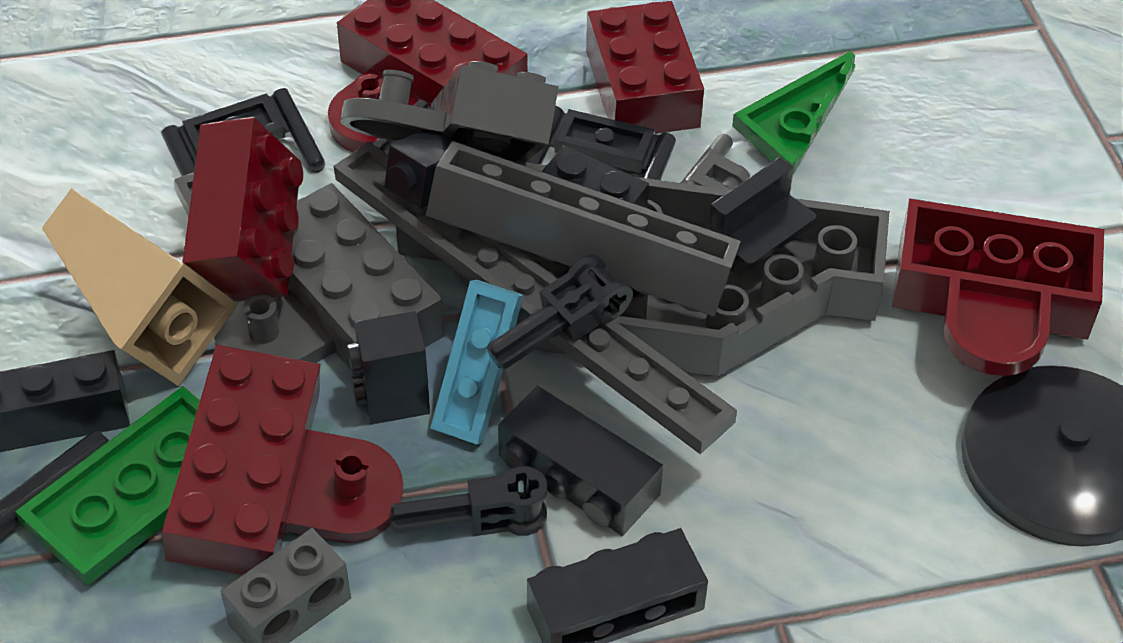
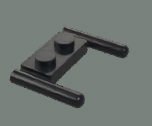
M287 88L277 89L271 96L265 93L184 120L181 126H166L161 131V135L181 176L193 173L195 170L201 124L255 117L278 140L284 138L285 133L290 132L310 171L318 172L325 166V160Z
M555 106L549 145L527 161V163L542 164L550 147H553L554 152L557 153L564 145L612 167L640 174L642 170H645L642 178L661 180L675 146L676 138L667 132L656 135L655 129L568 109L567 113H564L560 107Z

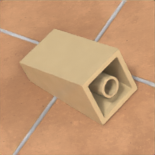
M72 188L42 227L45 235L113 343L177 386L182 383L238 306L237 303L185 264Z

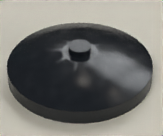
M1050 365L1031 367L1018 374L1002 376L986 387L970 409L961 443L965 471L981 499L1003 520L1015 528L1042 540L1069 546H1099L1123 540V386L1091 371Z

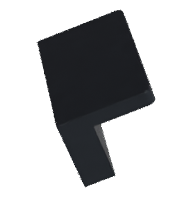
M781 157L710 205L708 230L741 241L735 260L748 270L759 265L812 227L816 221V214L790 195L794 167Z

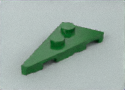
M848 51L733 114L732 127L772 162L781 157L794 167V174L853 74L856 66L854 64L856 55Z

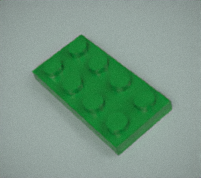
M184 386L180 387L17 509L15 512L19 523L86 586L90 585L164 526L200 400Z

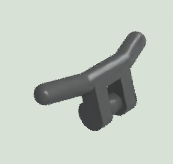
M720 134L680 183L732 190L751 176L744 167L724 157L731 149L733 140L727 134ZM712 177H715L716 179L720 180L721 183L712 179Z

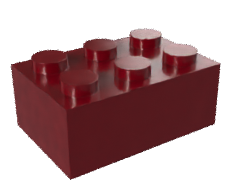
M672 0L587 11L586 52L607 118L655 129V134L701 128L704 86Z
M255 117L200 125L182 261L183 264L234 302L246 301L250 297L259 294L268 295L271 298L287 296L289 277L294 269L292 246L294 231L299 223L297 200L299 186L303 182L302 162Z

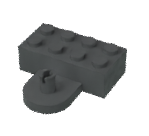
M470 61L468 66L461 65L433 100L431 109L408 105L411 83L414 79L413 75L398 70H384L379 99L351 98L345 100L340 122L345 127L359 133L396 142L421 130L442 133L459 144L499 158L527 162L549 145L559 86L545 83L546 78L536 73L518 72L516 76L497 73L498 67L493 64Z
M330 183L297 200L299 223L293 237L292 256L294 269L289 277L287 296L271 298L268 295L259 294L250 297L246 301L238 302V306L216 334L214 340L215 346L218 344L317 363L336 353L351 370L347 344L356 343L354 322L416 311L426 348L444 337L443 302L436 291L333 183Z

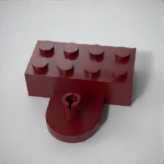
M366 0L336 22L340 60L362 75L339 91L331 100L328 108L330 133L341 147L351 152L356 151L369 141L374 143L378 139L377 137L351 130L342 125L340 120L345 100L351 98L379 99L384 70H398L413 75L414 79L411 83L408 105L413 106L421 99L431 107L433 100L461 65L468 66L470 61L487 62L498 67L497 73L516 76L518 72H528V54L435 0Z
M909 198L900 236L892 307L944 316L943 335L949 350L960 362L976 371L997 376L1014 375L1024 372L1033 367L1041 358L1049 333L1089 339L1103 297L1104 229Z
M216 344L162 530L165 561L244 575L282 548L285 532L302 535L313 528L325 540L343 543L369 540L384 532L392 524L391 506L394 503L402 502L403 478L401 471L393 457L374 443L311 430L319 399L321 364Z

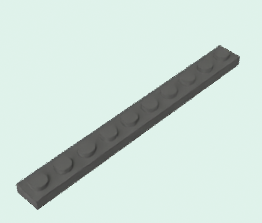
M367 142L333 166L336 181L469 281L480 280L523 294L524 298L518 316L522 321L542 309L539 291L556 281L557 278L514 246L498 244L488 237L463 228L450 227L443 223V221L426 216L428 206L419 209L385 188L388 154L373 143ZM615 320L600 324L575 342L563 331L549 340L700 455L736 423L737 409Z

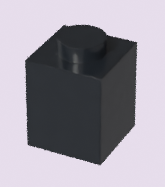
M421 130L389 146L384 187L419 209L428 206L436 165L450 144L456 141L442 133Z

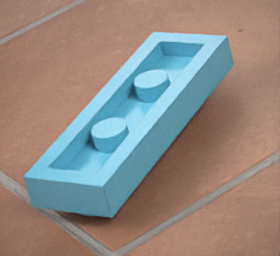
M480 280L470 281L430 429L474 444L484 442L504 370L498 368L488 354L487 346L516 326L524 298L523 294Z

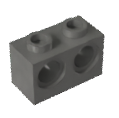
M313 528L220 590L228 624L244 643H290L351 599L346 563Z

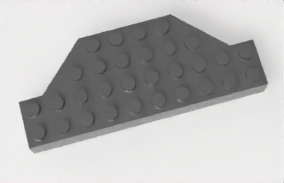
M508 160L540 172L546 166ZM639 178L649 183L647 209L707 230L710 205L731 191L722 188ZM797 199L816 214L815 224L751 270L746 269L734 260L714 317L702 312L689 311L674 302L654 295H644L631 288L633 291L632 300L627 309L615 321L683 371L719 376L825 315L875 321L884 284L890 211ZM396 226L397 248L400 255L443 261ZM515 247L557 279L567 274L571 269V266L557 261L544 260L537 254ZM449 266L462 282L469 287L470 281ZM520 318L517 319L516 325L522 322ZM550 341L536 349L538 351L566 354Z

